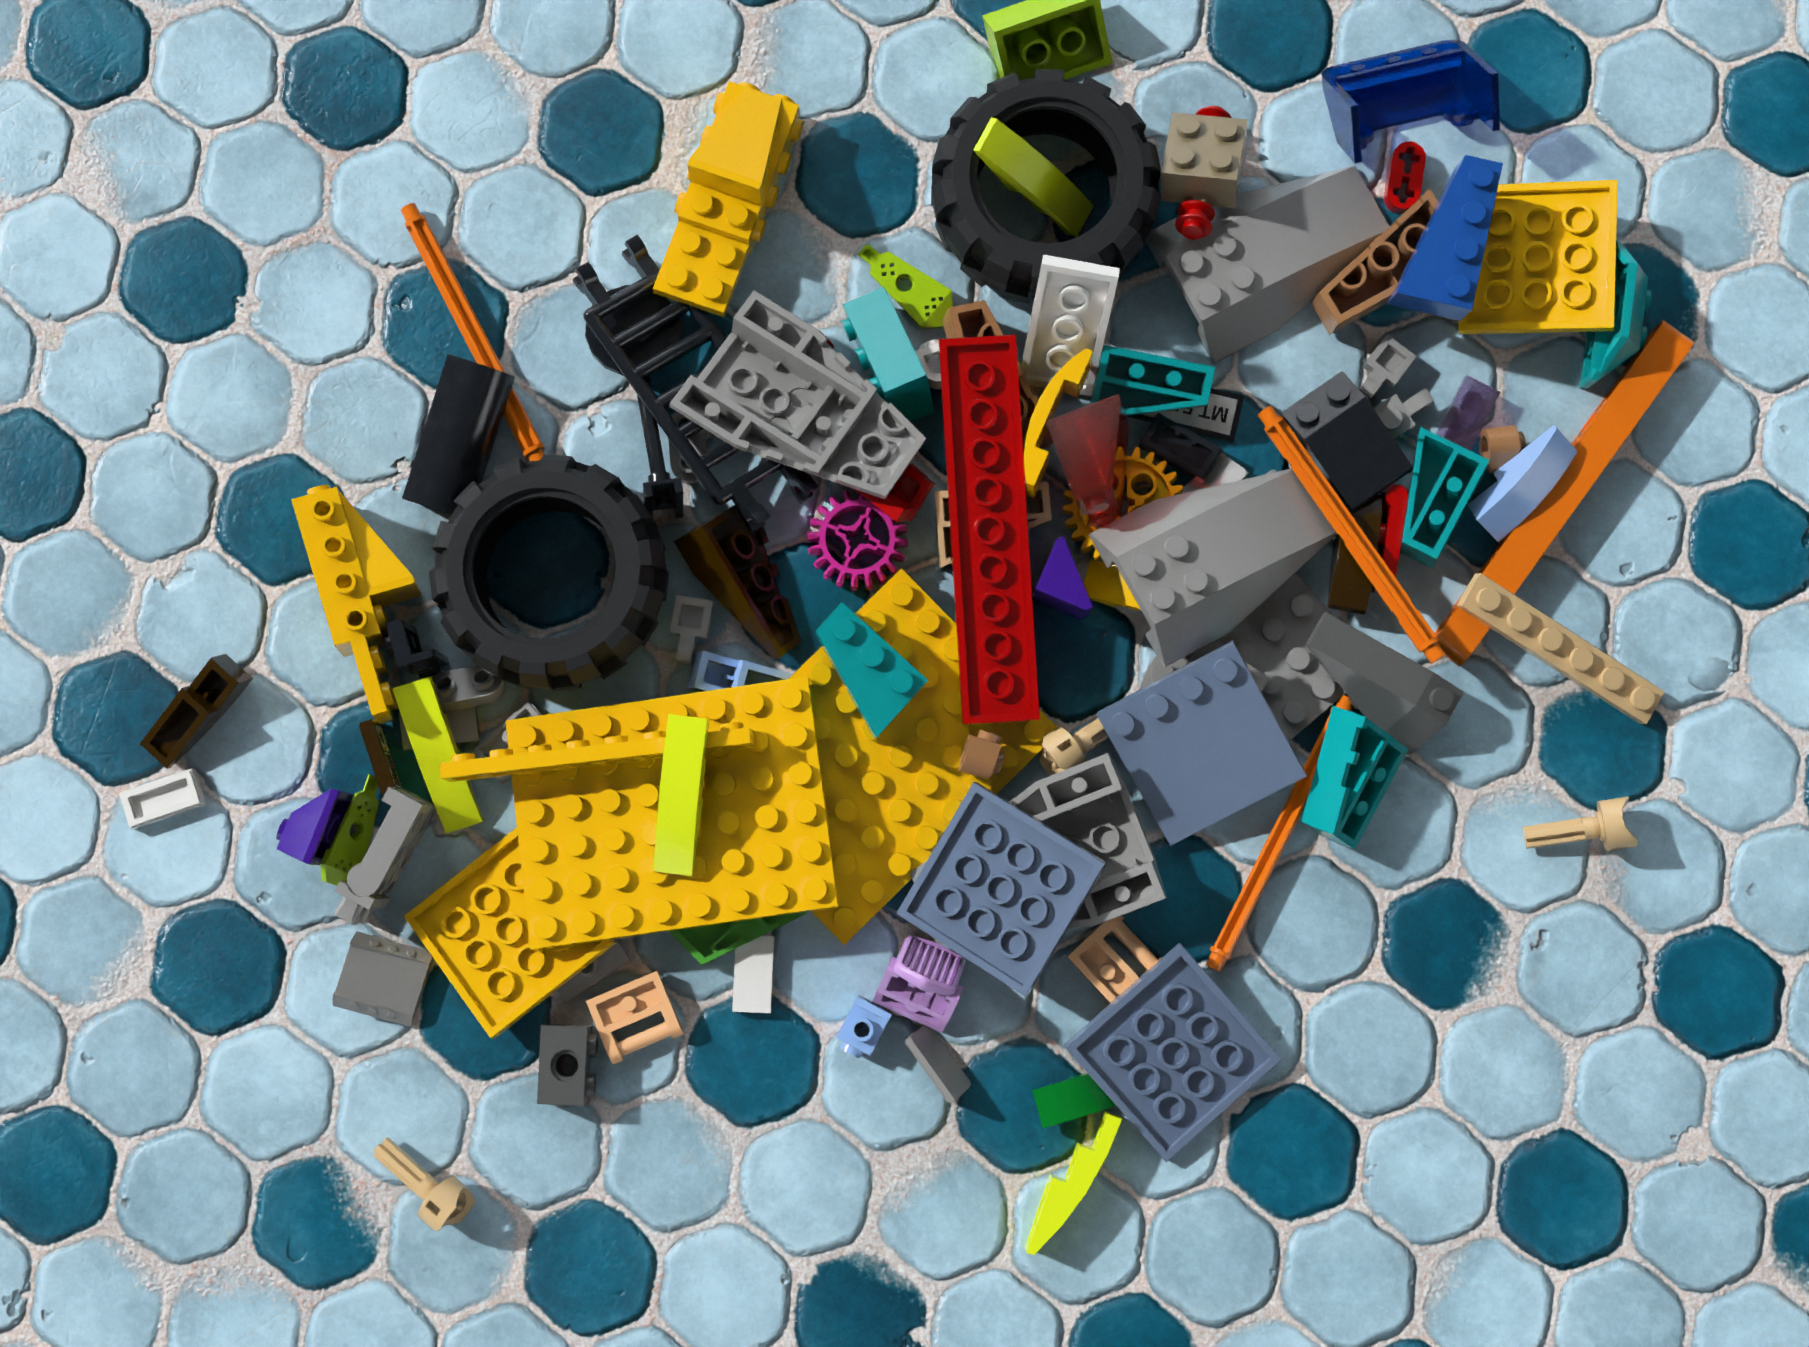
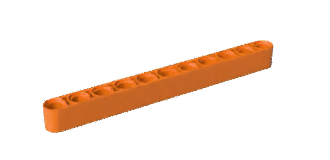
M1664 320L1654 328L1647 337L1643 348L1637 351L1571 444L1576 448L1577 453L1564 474L1540 504L1500 541L1478 573H1482L1512 594L1516 593L1694 344L1693 340ZM1458 600L1435 631V635L1439 639L1438 644L1446 654L1445 657L1460 667L1469 658L1490 628L1456 606L1459 602Z

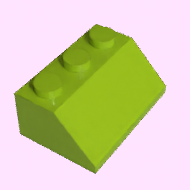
M1026 0L982 15L990 51L1001 78L1015 73L1019 80L1035 78L1036 69L1064 70L1063 79H1069L1113 63L1100 0Z

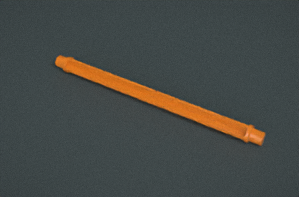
M415 203L405 205L401 209V213L406 221L405 227L409 231L476 363L505 373L425 215L420 213ZM512 386L503 415L524 457L528 458L529 461L541 460L545 454L543 451L545 447Z
M1272 406L1262 410L1258 417L1265 425V432L1283 458L1288 461L1291 469L1334 531L1341 537L1346 548L1387 607L1397 617L1399 624L1420 653L1423 652L1431 664L1444 657L1446 654L1438 644V637L1419 610L1412 604L1410 597L1283 416L1279 417Z
M1342 695L1335 705L1350 712L1354 708L1348 700L1350 697ZM1330 715L1303 767L1307 776L1295 783L1214 946H1211L1209 949L1212 952L1205 965L1221 973L1226 961L1231 960V953L1306 806Z

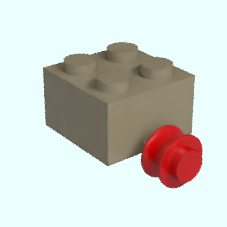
M1219 106L1204 107L1198 110L1196 115L1172 112L1161 168V201L1181 203L1177 210L1179 217L1175 221V228L1185 238L1191 240L1206 237L1212 232L1213 225L1211 221L1215 217V210L1212 206L1236 208L1246 152L1248 119L1231 118V115Z

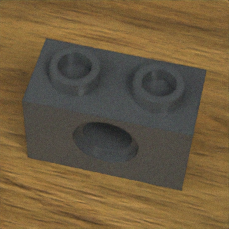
M541 1025L537 1104L584 1106L589 1103V1097L595 1096L596 1073H590L591 1057H597L598 1034H592V1025ZM564 1054H571L578 1061V1069L574 1075H567L560 1068V1059Z

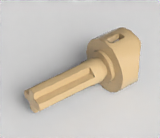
M1099 718L1072 736L1064 728L1058 727L1043 737L1042 746L1044 748L1040 751L1039 762L1049 776L1086 762L1084 753H1087L1108 739L1109 736Z
M1629 797L1597 801L1595 817L1590 816L1522 827L1526 849L1595 839L1599 837L1601 842L1603 841L1606 851L1637 847L1638 839L1626 828L1622 816V809L1627 804Z
M389 1137L385 1138L382 1144L377 1145L374 1149L375 1153L373 1156L420 1199L424 1200L417 1215L432 1230L440 1231L443 1226L460 1223L475 1203L474 1196L469 1188L455 1176H450L441 1183H438L435 1178Z

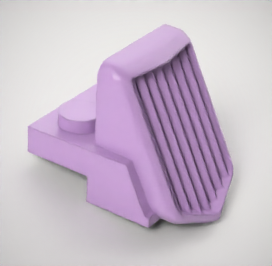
M909 935L905 938L898 957H891L872 1003L943 1033L960 999L963 986H960L959 982L966 961L962 956L941 944Z

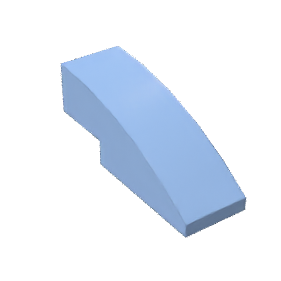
M1555 425L1496 470L1493 474L1498 481L1468 504L1476 520L1497 542L1516 528L1540 504L1564 474L1577 453L1576 448Z
M696 651L687 688L704 692L786 680L793 674L745 660H736L707 651Z

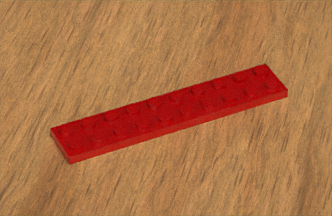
M1016 334L939 339L962 724L1040 720Z

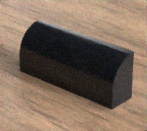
M447 354L402 499L452 515L458 506L454 500L473 480L477 485L482 483L513 386L514 376Z

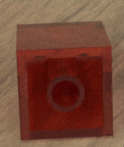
M1119 394L1046 421L1085 529L1091 526L1094 528L1103 527L1113 522L1115 517L1121 516L1129 427Z

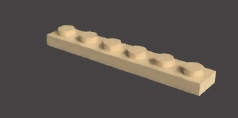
M1482 573L1474 574L1456 605L1467 614L1639 724L1648 723L1665 693Z

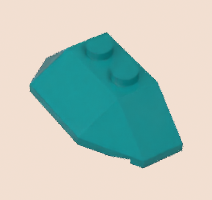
M1617 237L1614 331L1586 332L1580 380L1581 389H1588L1634 355L1640 348H1643L1647 337V327L1643 326L1644 312L1648 311L1651 302V291L1647 290L1648 276Z

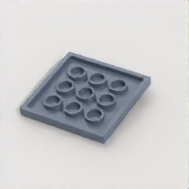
M1234 641L1219 647L1097 712V717L1170 846L1307 776Z
M973 782L896 914L1026 997L1031 992L1107 862L978 782Z
M1180 943L1064 1044L1069 1053L1165 1162L1171 1159L1281 1061V1058Z

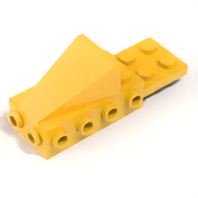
M731 81L728 82L725 93H718L713 106V114H716L712 126L706 125L702 133L700 146L688 161L687 180L690 181L687 192H681L676 201L674 213L678 214L679 221L653 286L655 294L722 317L726 315L748 254L751 255L755 242H760L764 235L767 223L764 220L768 208L772 209L776 203L779 193V187H777L778 180L781 174L785 175L788 171L792 154L789 153L793 141L798 142L804 126V120L800 119L799 105L795 104L794 100L782 94L772 96L760 92L759 88L750 83L741 82L736 84Z
M320 485L307 490L308 495L291 499L334 646L343 657L354 655L372 716L379 724L394 721L395 718L392 710L398 709V705L392 690L393 688L390 687L388 682L383 681L381 674L388 673L382 651H379L378 648L385 645L383 635L388 633L385 623L389 622V619L383 607L422 596L420 588L413 575L337 487L330 488L329 485Z

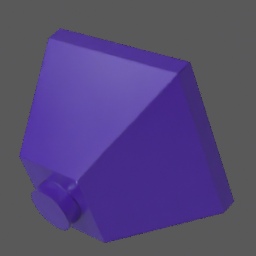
M331 788L293 811L289 819L285 818L279 826L276 839L279 840L277 850L309 865H320L326 850L330 849L354 794Z

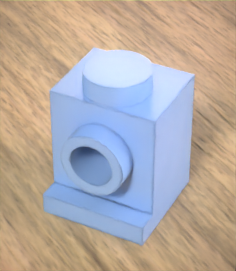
M858 995L836 1037L843 1041L840 1048L857 1058H860L863 1052L870 1056L892 1013ZM859 1022L867 1023L870 1028L869 1034L865 1037H860L855 1033V1026Z

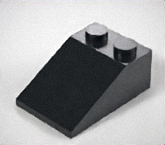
M1343 371L1281 412V416H1283L1351 513L1413 470V466L1366 396Z

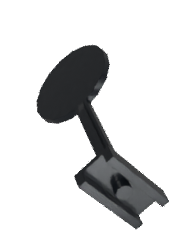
M629 285L609 290L607 293L612 296ZM652 290L603 317L602 320L615 336L672 303L666 297L655 294ZM680 318L672 320L623 348L635 366L681 340ZM586 323L585 339L592 356L604 368L624 376ZM648 376L645 378V380L651 387L650 378ZM637 395L650 468L648 482L643 483V504L652 518L653 511L674 508L675 519L683 518V486L681 477L671 479L670 473L666 472L658 423Z

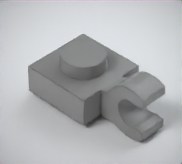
M1386 334L1362 366L1371 374L1359 390L1369 401L1382 383H1385L1392 389L1417 356Z
M1426 388L1403 403L1398 395L1395 394L1373 408L1392 437L1396 439L1416 426L1411 416L1430 406V403L1434 402Z
M676 595L669 632L671 635L680 636L676 653L677 663L692 666L695 656L696 639L708 640L714 608L713 601Z

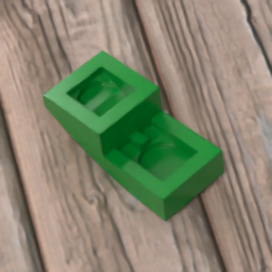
M1088 1073L1032 1089L1042 1128L1071 1121L1115 1106L1113 1101Z

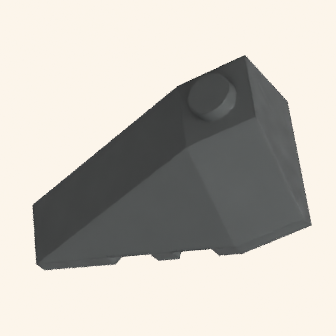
M1327 612L1323 613L1306 643V647L1329 676L1336 680L1350 697L1348 700L1355 709H1359L1365 717L1407 747L1409 750L1406 755H1411L1446 725L1464 693L1431 670Z

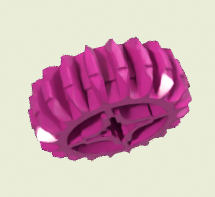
M846 490L843 491L844 503L839 504L835 496L829 498L830 505L833 508L831 511L822 505L818 507V512L824 520L811 519L810 525L818 529L819 532L807 533V540L819 544L808 548V553L810 556H822L813 564L816 570L828 566L823 575L826 581L832 579L835 574L839 575L836 581L838 588L844 586L847 578L851 579L852 591L858 590V580H865L866 589L872 590V577L876 576L883 585L887 582V579L882 571L886 569L893 575L898 572V568L891 561H905L906 556L902 552L897 551L896 548H907L909 545L907 539L897 538V536L907 532V525H894L896 523L895 520L870 501H864L865 497L857 492L858 500H851L850 492ZM863 512L858 521L851 526L834 525L836 520L848 513ZM874 516L886 527L890 538L889 546L880 543L879 539L871 535L870 528ZM863 528L864 541L868 540L869 544L860 543L852 554V541L847 540V537H856ZM827 535L835 537L836 541L841 542L846 547L842 565L830 555L826 545ZM878 554L883 556L881 560L870 567L852 569L857 560L863 555L877 556Z

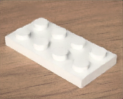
M1043 255L1021 368L1025 373L1024 378L1028 385L1046 388L1055 374L1070 359L1087 348L1093 351V360L1080 394L1092 396L1120 268Z

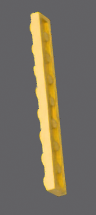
M742 722L721 724L720 731L708 732L705 753L756 747L754 731L749 727L744 728ZM647 732L643 734V740L628 741V736H611L604 738L605 744L591 746L589 740L566 742V748L552 750L551 745L548 744L533 745L528 747V753L513 754V749H498L490 751V757L475 759V754L473 753L455 754L451 756V762L440 763L441 779L446 781L458 782L663 758L666 732Z

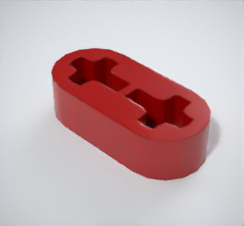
M1406 141L1399 144L1389 160L1384 190V203L1395 214H1403L1420 198L1426 153L1418 143ZM1405 153L1411 154V160L1416 161L1413 162L1408 173H1403L1405 162L1399 159ZM1402 183H1406L1405 195L1410 196L1404 203L1399 202V196L1393 195L1397 193Z

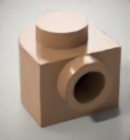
M1515 425L1484 428L1481 430L1479 455L1490 460L1487 466L1489 473H1494L1526 447L1524 434L1522 431L1518 432Z
M979 730L978 737L968 734L958 771L985 780H989L992 774L998 775L1005 756L1004 753L1000 752L1002 736Z

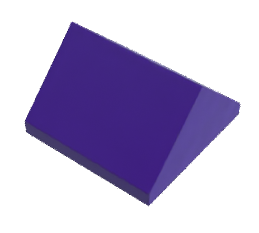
M1063 536L1055 541L1033 593L1032 600L1081 620L1088 616L1093 606Z

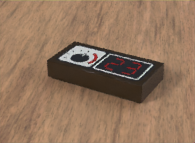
M374 719L361 722L359 728L381 794L384 796L388 787L402 788L382 724H379Z

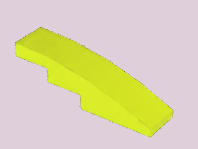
M991 117L973 151L1008 190L1021 193L1038 213L1049 215L1066 235L1077 237L1094 205L1041 153L1001 121Z
M426 677L393 688L392 690L414 754L446 834L484 822L471 781L449 782L441 779L440 763L451 762L452 755L462 753L461 750L457 749L447 715L443 713L432 677Z
M668 714L655 837L654 871L693 876L703 799L701 797L707 760L704 757L709 719Z
M1104 1111L1092 1147L1077 1142L1065 1179L1053 1174L1049 1175L1025 1244L1026 1253L1035 1255L1062 1227L1085 1196L1109 1153L1121 1124V1117Z

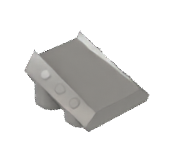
M357 931L350 941L343 969L333 994V1006L412 1027L434 958L429 951L390 941L378 935H369Z

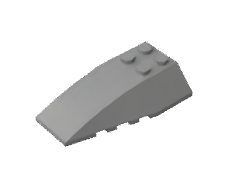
M1351 166L1239 193L1236 208L1212 206L1215 210V217L1211 221L1213 229L1206 237L1197 240L1185 238L1175 228V221L1178 218L1176 217L1151 230L1146 243L1159 267L1162 268L1167 265L1199 323L1196 334L1212 363L1215 364L1281 329L1390 226L1356 166Z
M755 290L733 317L732 332L698 378L690 375L669 405L675 411L734 448L882 499H886L926 441V437L892 403L888 404L877 393V388L868 379L864 380L850 366L851 362L841 352L837 353L826 342L827 338L818 329Z
M1287 469L1156 499L1090 533L1089 536L1107 568L1113 565L1117 566L1151 627L1145 636L1165 668L1229 634L1337 533L1293 470Z
M1109 753L1036 781L1026 788L1025 791L1008 801L1107 862L1069 928L1095 926L1166 898L1155 856L1127 786ZM927 861L910 872L913 882L916 881Z

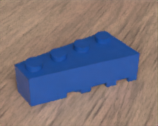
M1469 155L1463 157L1455 167L1426 228L1423 230L1418 244L1387 303L1388 305L1461 321L1472 310L1503 163Z

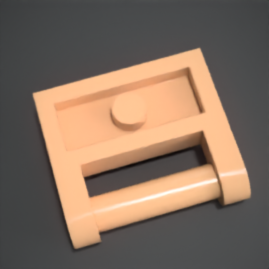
M1122 915L1101 923L1066 956L1109 1003L1113 1002L1140 977L1103 939L1112 932L1147 969L1145 972L1162 958L1157 959L1123 923L1124 917Z
M659 970L586 1001L607 1055L613 1065L624 1061L625 1055L672 1036L675 1039L684 1035L682 1024L675 1012ZM657 1012H662L665 1022L619 1042L616 1040L613 1031Z

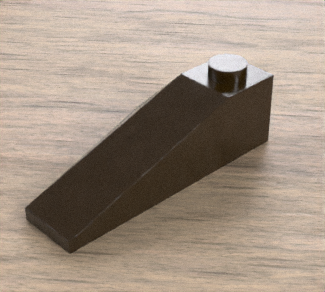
M735 504L673 541L692 574L775 660L782 657L801 642L788 599L780 595L775 577L780 575L776 563L770 564L764 544L768 543L769 540L766 531L762 527L752 534Z

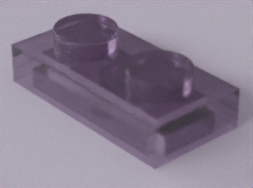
M1466 375L1435 434L1471 451L1500 391Z

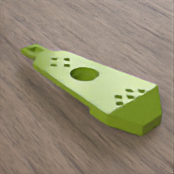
M866 244L858 255L871 265L870 275L875 281L885 288L886 292L921 329H942V319L948 308L953 307L952 290L891 252L880 254L870 245ZM903 279L911 281L912 288L909 291H901L898 288V283Z
M368 774L363 791L354 794L330 849L326 850L322 858L320 867L321 880L323 882L338 886L340 881H347L348 872L353 866L362 862L368 851L379 801L375 796L378 783L373 775ZM354 823L356 826L355 833L350 837V828Z

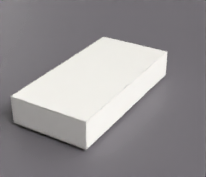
M193 768L119 793L129 828L134 830L207 805L196 769Z
M761 936L735 949L732 1012L771 1013L775 936Z

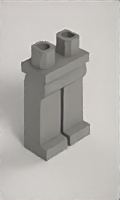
M388 787L382 801L391 805L390 810L362 862L351 868L347 875V881H340L335 890L343 898L334 915L352 925H357L358 922L367 924L374 909L386 908L391 898L385 895L394 888L436 812L433 803L407 789Z

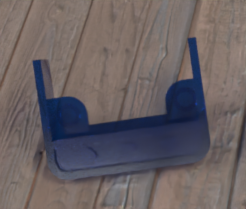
M1443 40L1328 67L1321 73L1322 88L1337 144L1355 164L1362 162L1361 150L1365 149L1367 144L1374 140V131L1441 115L1454 126H1468L1474 120L1480 119L1493 132L1500 130L1498 72L1465 42L1460 40Z

